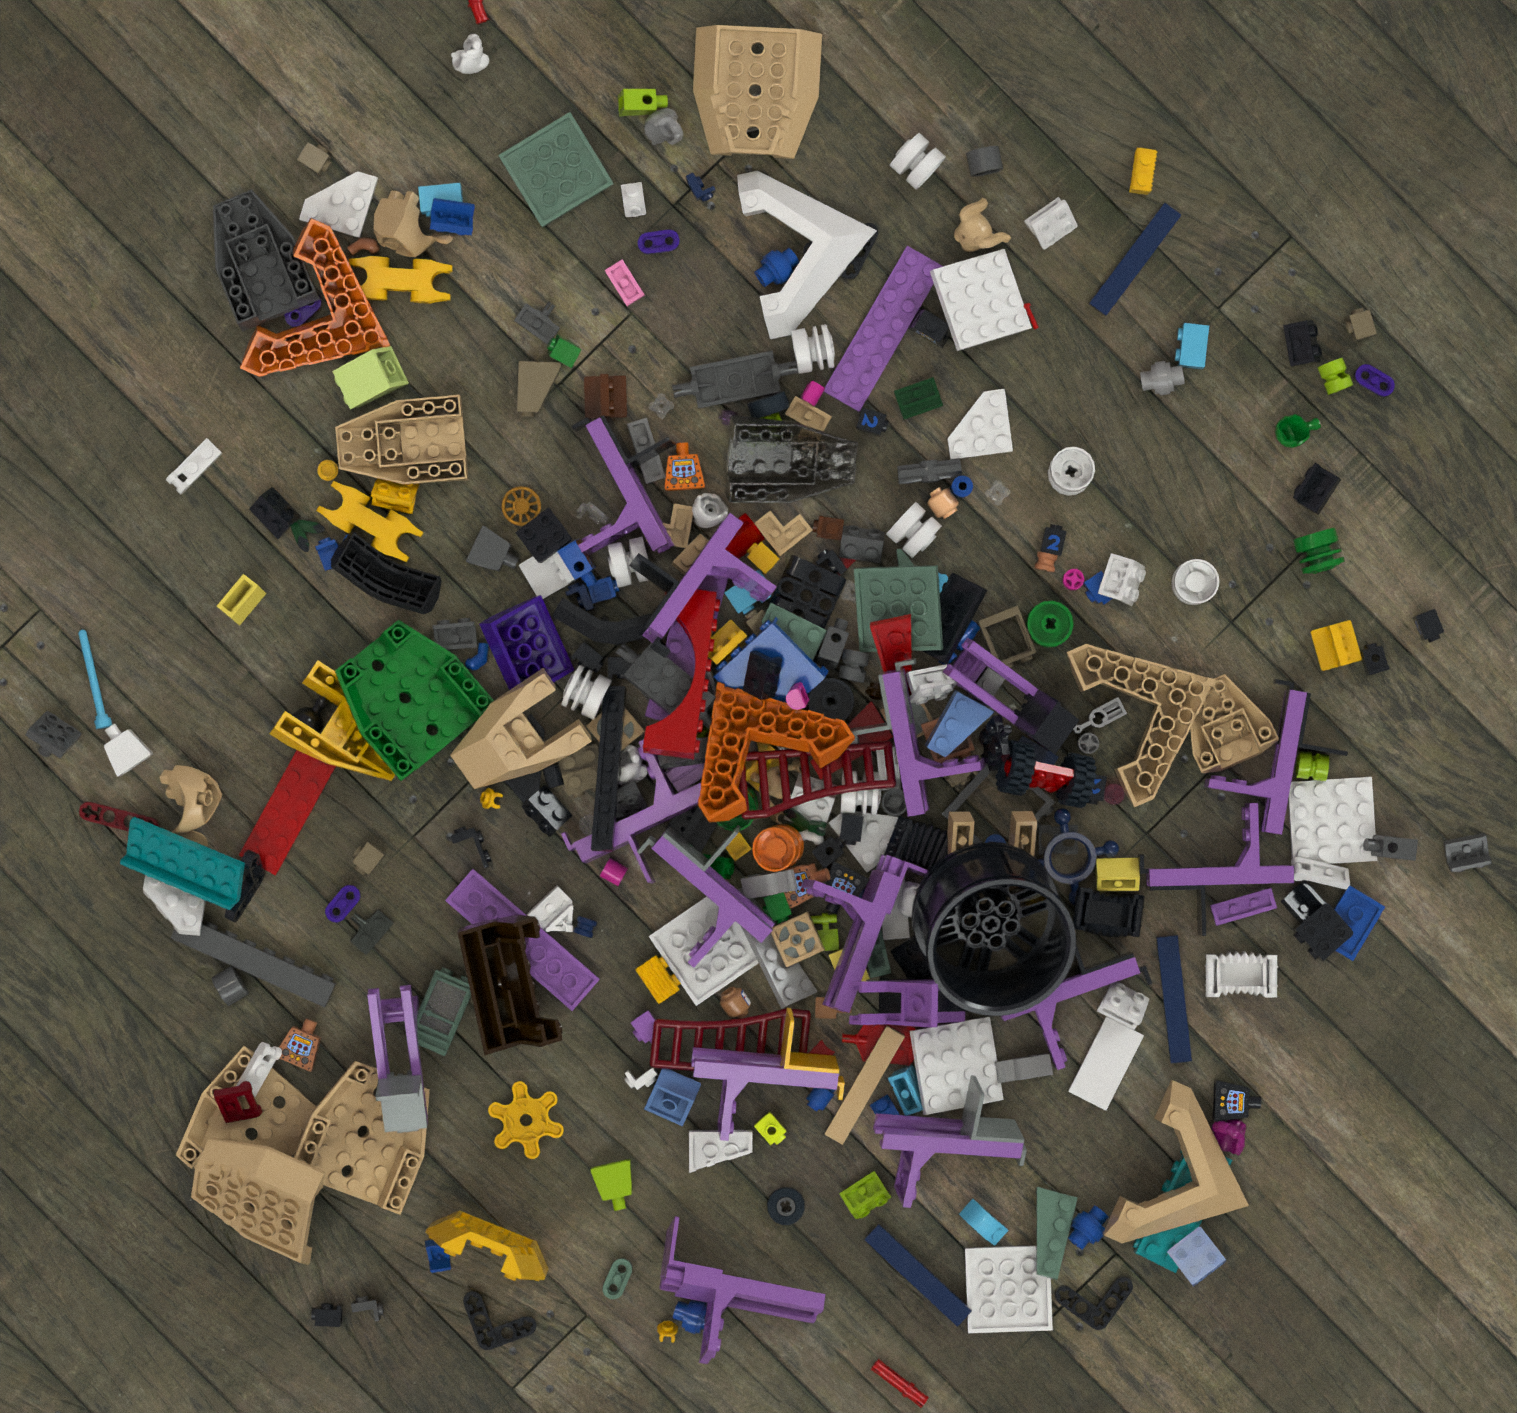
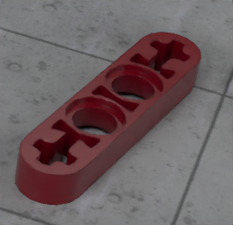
M85 802L79 808V815L82 819L129 831V828L124 824V819L127 816L143 818L144 821L148 823L152 821L153 825L160 827L159 821L153 817L94 802ZM90 805L92 806L91 809L97 812L99 811V807L102 808L99 814V820H96L98 815L90 814L89 817H86L87 813L84 812V808H88ZM108 810L113 811L115 814V819L111 823L104 820V813Z

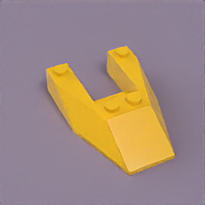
M317 660L302 684L338 706L321 734L284 711L269 734L287 746L326 764L392 781L395 774L360 734L335 671Z

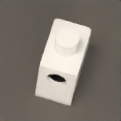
M113 724L105 730L111 741L104 745V749L117 777H121L154 755L131 729L121 733L117 725Z

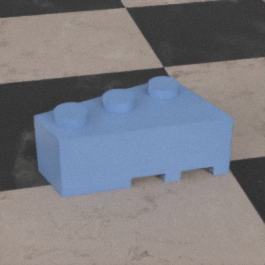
M955 690L925 746L946 758L988 719L994 711Z

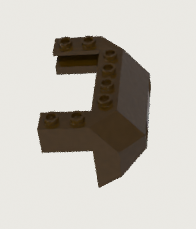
M513 915L486 920L461 927L457 932L484 1055L521 1044L543 1047L563 1040V1029L559 1020L544 1018L539 1015L540 1006L534 993L535 983L531 979V964L526 956V942L524 938H540V924L534 916Z

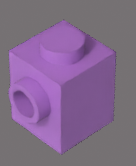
M649 1010L634 1019L631 1024L635 1028L632 1032L639 1042L642 1040L645 1043L650 1041L652 1044L653 1024L656 1019Z

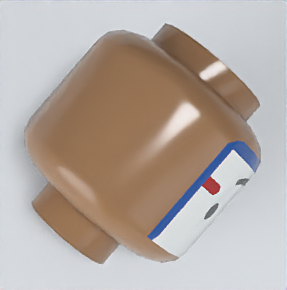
M732 986L721 994L720 1005L728 1017L740 1019L749 1013L748 1009L751 1006V1001L742 988Z

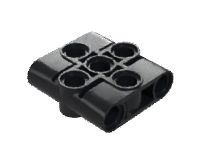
M791 555L770 602L791 613L795 609H800L804 613L803 619L825 629L847 579ZM812 571H818L821 574L820 581L816 583L810 581L809 574ZM786 573L789 574V575H791V576H793V577H795V578H797V579L802 580V583L799 582V581H796V580H794V579H792V578H790V577L785 576ZM786 581L791 582L793 590L790 593H784L781 589L782 583ZM822 589V590H824V591H826V592H829V593L835 595L836 598H834V597H832V596H830V595H828V594H825V593H823V592H821V591H819V590ZM804 590H809L812 593L813 597L808 602L800 598V594ZM779 594V595H782V596H784V597H786V598H788V599H790V600H793V603H791V602H789V601H787V600H785V599H782V598H780V597H778V596H776V595ZM822 599H829L832 606L829 610H822L819 603ZM813 609L821 614H824L827 616V618H824L814 612H811L810 610Z

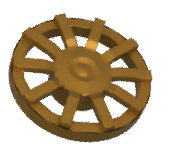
M515 487L509 490L502 500L503 515L514 525L524 526L532 519L528 515V511L535 514L532 519L540 513L541 501L538 495L530 488ZM521 490V498L517 497L515 491ZM524 490L531 493L526 499L524 498ZM512 494L515 498V501L507 499L508 496ZM534 496L537 501L529 503L528 501ZM505 502L513 504V507L505 509ZM538 504L537 511L530 508V506ZM514 510L515 512L509 517L506 512ZM517 514H519V522L513 521ZM525 514L528 521L522 523V515Z

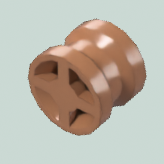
M1037 552L1038 562L1034 568L1055 572L1054 562L1058 556Z

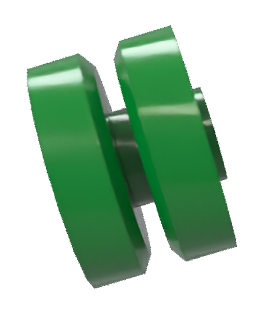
M1044 601L1036 605L1028 613L1026 619V628L1031 640L1045 648L1056 647L1064 643L1071 635L1074 626L1073 617L1069 609L1056 601ZM1049 620L1053 623L1052 628H1046V621Z

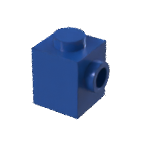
M1102 571L1088 579L1083 585L1087 589L1085 594L1091 603L1094 601L1096 604L1102 602L1104 605L1113 598L1098 594L1104 576Z

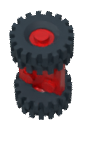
M1014 740L1008 741L1011 754L997 770L995 776L999 792L1022 796L1029 788L1040 787L1048 792L1057 791V801L1062 805L1076 808L1086 806V802L1090 800L1089 796H1092V788L1095 787L1096 766H1094L1095 760H1093V757L1068 753L1064 757V762L1060 766L1034 761L1036 753H1034L1035 748L1032 744Z

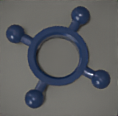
M1061 808L1054 814V820L1060 825L1061 833L1054 836L1048 842L1044 851V858L1037 860L1046 868L1052 878L1061 883L1070 884L1071 892L1068 895V899L1075 906L1076 890L1079 887L1078 882L1091 874L1096 864V856L1105 854L1107 857H1114L1119 852V846L1115 841L1109 840L1103 846L1094 848L1092 842L1086 836L1078 832L1069 831L1068 823L1071 819V814L1067 809ZM1066 839L1080 841L1084 844L1087 851V859L1083 867L1071 874L1057 871L1051 862V854L1054 847Z

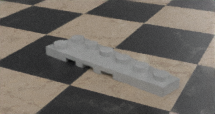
M743 888L737 889L744 895ZM754 898L749 899L760 910H762ZM741 926L781 1009L817 993L816 988L799 963L790 967L785 966L771 933L761 943Z

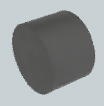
M999 146L983 147L966 153L971 177L984 176L1003 170Z
M233 966L226 968L211 978L219 995L228 1006L249 995L243 979Z

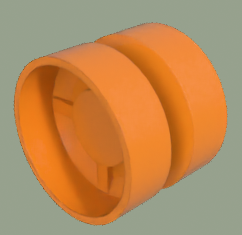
M777 824L761 831L754 839L752 846L753 856L757 864L771 872L782 871L793 866L800 860L804 851V842L801 834L794 827L787 824Z

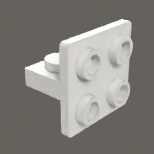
M1059 197L1024 220L1026 226L1036 236L1044 250L1078 226L1065 200L1061 201Z
M947 664L910 671L906 674L912 693L910 696L911 703L920 705L931 699L940 701L947 698V695L954 690L953 688L957 684L943 673Z
M1114 982L1109 985L1108 991L1098 1006L1097 1012L1135 1030L1137 1025H1140L1149 998L1126 987L1122 983Z

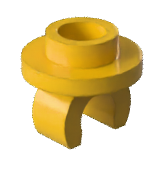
M487 788L480 796V803H482V807L485 809L490 807L499 809L500 805L495 804L494 799L496 797H503V795L494 792L492 788Z
M663 1321L657 1326L660 1342H663L664 1336L671 1337V1343L675 1342V1335L678 1333V1326L675 1323Z

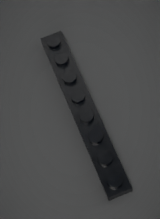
M609 686L603 697L591 840L592 851L613 852L626 700L625 686Z

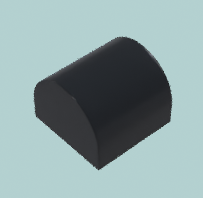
M559 764L542 770L547 788L551 789L564 785Z

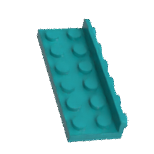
M133 817L130 820L127 852L120 860L121 865L227 910H230L240 900L244 862L139 818Z
M1183 1153L1180 1160L1174 1162L1171 1168L1173 1174L1170 1180H1165L1161 1191L1166 1193L1192 1182L1190 1170ZM1225 1156V1158H1226V1160H1227V1162H1228V1164H1229V1166H1230V1164H1231V1162H1232V1159H1230V1158H1228V1157ZM1202 1220L1135 1239L1132 1246L1135 1248L1134 1253L1176 1273L1179 1267L1167 1251L1198 1228Z

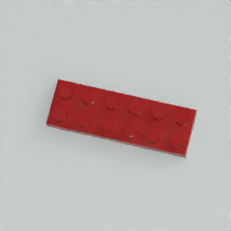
M296 750L239 856L243 857L247 850L258 853L264 870L276 876L336 766L326 764Z

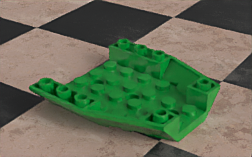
M400 620L386 629L379 638L354 658H350L335 670L360 734L400 781L413 774L473 725L482 716L489 704L494 701L456 655ZM372 662H381L383 669L375 671L372 668ZM401 693L408 694L410 702L402 703L399 700V695ZM429 725L435 726L437 734L434 736L429 735L426 727Z

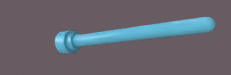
M82 629L78 635L97 713L94 723L96 729L110 727L112 721L111 717L105 714L87 632Z

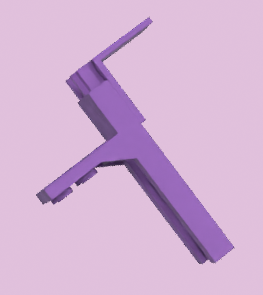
M881 854L876 870L871 872L870 880L867 883L862 899L816 880H803L801 887L807 889V894L821 898L825 896V901L841 905L853 920L822 1005L838 1011L850 1012L858 991L850 990V981L862 980L885 915L890 914L906 870L923 877L928 870L893 856Z
M675 1216L669 1225L666 1233L659 1288L660 1290L675 1292L674 1296L707 1302L699 1363L708 1364L711 1358L715 1357L716 1351L719 1352L721 1339L718 1338L719 1331H722L724 1324L721 1314L727 1307L808 1323H814L816 1316L822 1313L825 1294L725 1275L723 1270L673 1260L679 1217Z

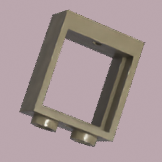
M1018 606L978 621L990 654L998 659L986 627L1015 616L1028 650L1001 661L1009 668L1014 666L1012 662L1020 659L1021 663L1033 659L1032 654L1036 653Z

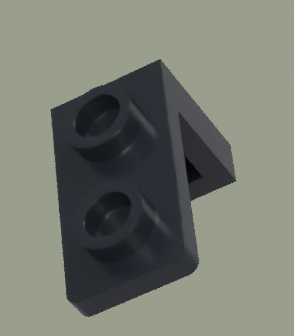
M465 826L453 830L455 834L450 836L453 844L473 837L484 868L490 867L489 862L492 860L488 850L484 851L481 843L484 842L481 830L477 831L476 827L467 830Z

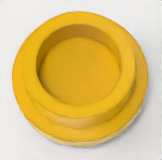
M324 460L318 465L317 472L321 479L331 481L337 477L339 469L334 461Z

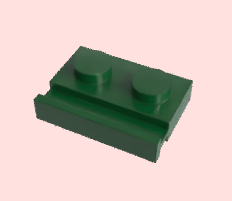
M934 377L893 391L903 420L943 406Z

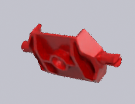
M862 1025L855 1035L842 1033V1043L856 1044L862 1060L865 1062L888 1025L905 1035L890 1064L910 1066L914 1060L910 1031L916 1029L915 1026Z

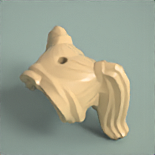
M981 198L979 201L963 207L960 211L959 217L961 222L955 229L954 238L957 242H960L962 249L966 252L990 248L1001 242L1008 243L1011 239L1010 235L1004 232L992 233L991 225L981 215V212L988 205L985 198Z

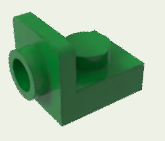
M703 854L707 859L711 856L710 854ZM718 856L710 867L724 879L730 880L731 875L734 873V860Z

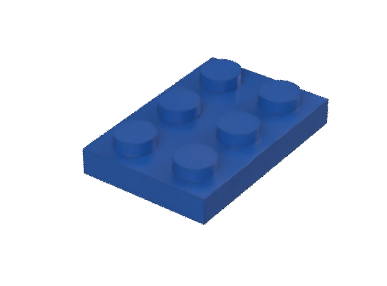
M1349 886L1347 890L1345 889L1334 910L1352 929L1353 935L1335 951L1353 961L1385 906L1352 886Z

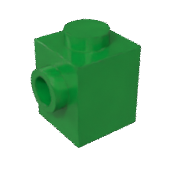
M558 334L555 339L551 338L547 345V353L550 357L571 368L582 350L578 345Z
M784 892L763 897L766 904L763 910L768 917H771L773 921L777 920L778 924L789 920L788 915H791L792 912Z

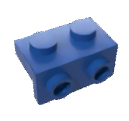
M434 198L430 212V229L437 232L445 231L458 235L472 236L475 205Z

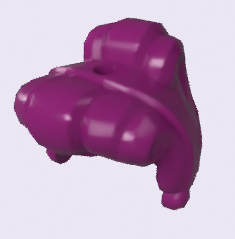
M1239 1119L1213 1123V1134L1221 1150L1239 1156L1245 1147L1246 1124Z

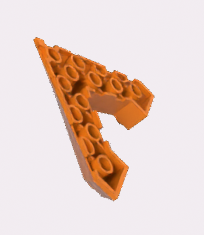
M310 218L293 249L294 257L313 265L331 315L277 334L261 326H256L248 343L240 369L261 377L273 372H282L307 364L312 365L342 358L350 354L355 355L370 351L371 349L391 346L331 226Z
M717 682L698 807L708 822L729 821L747 811L746 800L739 791L738 786L751 741L809 752L819 768H822L838 759L855 740V736L844 720L825 717L824 714L811 710H795L790 708L787 703L772 698L760 700L744 692L742 689L725 687V684Z

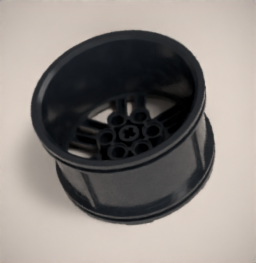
M1002 842L978 843L965 846L938 860L924 875L916 891L912 906V927L923 954L926 956L929 970L935 983L938 984V988L957 1006L976 1014L988 1016L1015 1014L1032 1008L1045 1000L1059 987L1067 976L1076 950L1074 924L1066 906L1058 896L1048 871L1028 852ZM1009 886H1018L1014 890H1009ZM1038 894L1042 895V896H1040V897H1037V898L1031 899V900H1029V901L1020 903L1021 901H1024V900H1026V899H1028V898H1031V897H1033V896H1036V895H1038ZM982 900H987L986 903L979 904ZM1002 903H1006L1004 907H1000ZM1048 910L1047 925L1040 938L1020 925L1019 920L1021 918ZM973 915L971 918L965 919L966 916ZM953 926L951 928L940 931L941 928ZM1011 936H1018L1032 946V948L1025 952L1010 939ZM964 939L965 943L957 967L945 961L936 952L937 947ZM980 947L976 969L969 970L975 949ZM1005 948L1017 959V961L1005 967L988 971L992 950L999 951Z

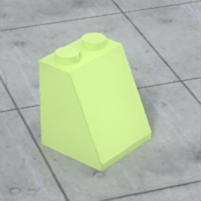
M391 346L372 349L332 371L335 376V382L340 387L344 395V401L350 409L364 406L409 384Z

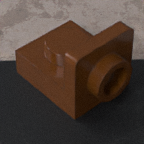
M819 515V520H814L813 532L817 533V538L841 541L844 519Z

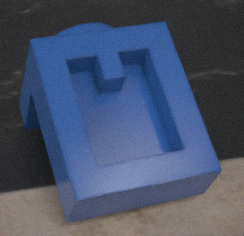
M328 537L318 541L319 545L315 546L325 571L333 569L331 568V558L338 547L337 540H331Z

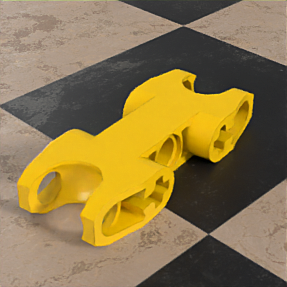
M367 256L349 259L350 266L362 268L367 272L366 282L361 288L368 300L386 301L388 291L411 292L410 302L431 304L451 301L450 294L436 291L432 283L438 274L453 272L452 265L427 259H413L412 269L389 268L390 258Z
M333 481L331 486L342 494V506L333 511L319 506L316 511L326 517L333 525L349 534L356 525L375 536L370 545L376 550L407 563L410 557L398 548V538L405 533L422 537L424 532L415 527L407 518L393 510L389 511L386 518L366 507L370 500L369 496L353 487Z

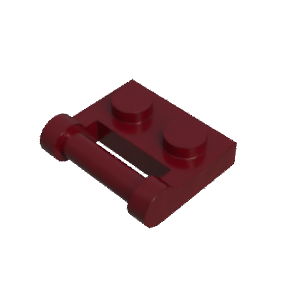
M244 1081L239 1086L214 1090V1098L225 1123L261 1116L263 1111L255 1100L250 1082ZM239 1096H245L249 1105L248 1109H244Z

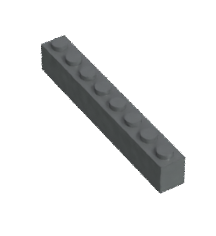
M211 922L202 923L200 936L179 934L174 929L171 939L320 1006H327L337 983L333 982V977L324 973L321 976L313 973L315 969L304 964L302 967L294 964L295 960L284 956L283 959L275 956L276 952L265 947L264 950L257 948V943L249 939H245V941L237 939L238 935L229 930H226L225 933L217 930L219 926Z

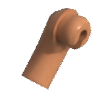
M365 237L358 239L347 247L353 256L362 249L369 250L371 254H376L380 249L375 239Z

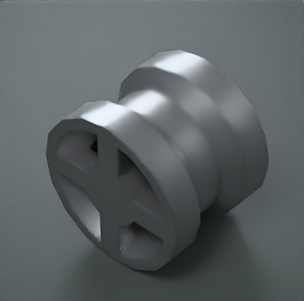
M1092 733L1082 734L1077 741L1079 750L1085 754L1094 753L1099 747L1098 737Z

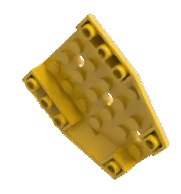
M460 1210L432 1222L425 1232L429 1238L433 1239L444 1249V1253L456 1257V1254H462L467 1239L471 1241V1245L482 1249L485 1246L490 1248V1252L497 1256L507 1255L501 1272L505 1273L504 1277L514 1281L517 1278L535 1281L544 1280L549 1270L537 1241Z

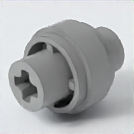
M1160 361L1155 362V365H1151V371L1140 372L1143 391L1154 389L1155 394H1160V396L1171 394L1170 392L1174 391V386L1185 384L1182 365L1171 367L1170 362Z

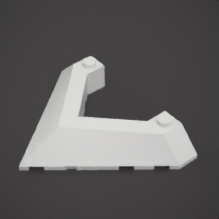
M759 171L737 175L738 190L742 211L745 216L767 212L813 242L782 290L777 293L760 296L770 339L790 336L791 330H796L798 325L807 317L817 302L825 295L877 230Z

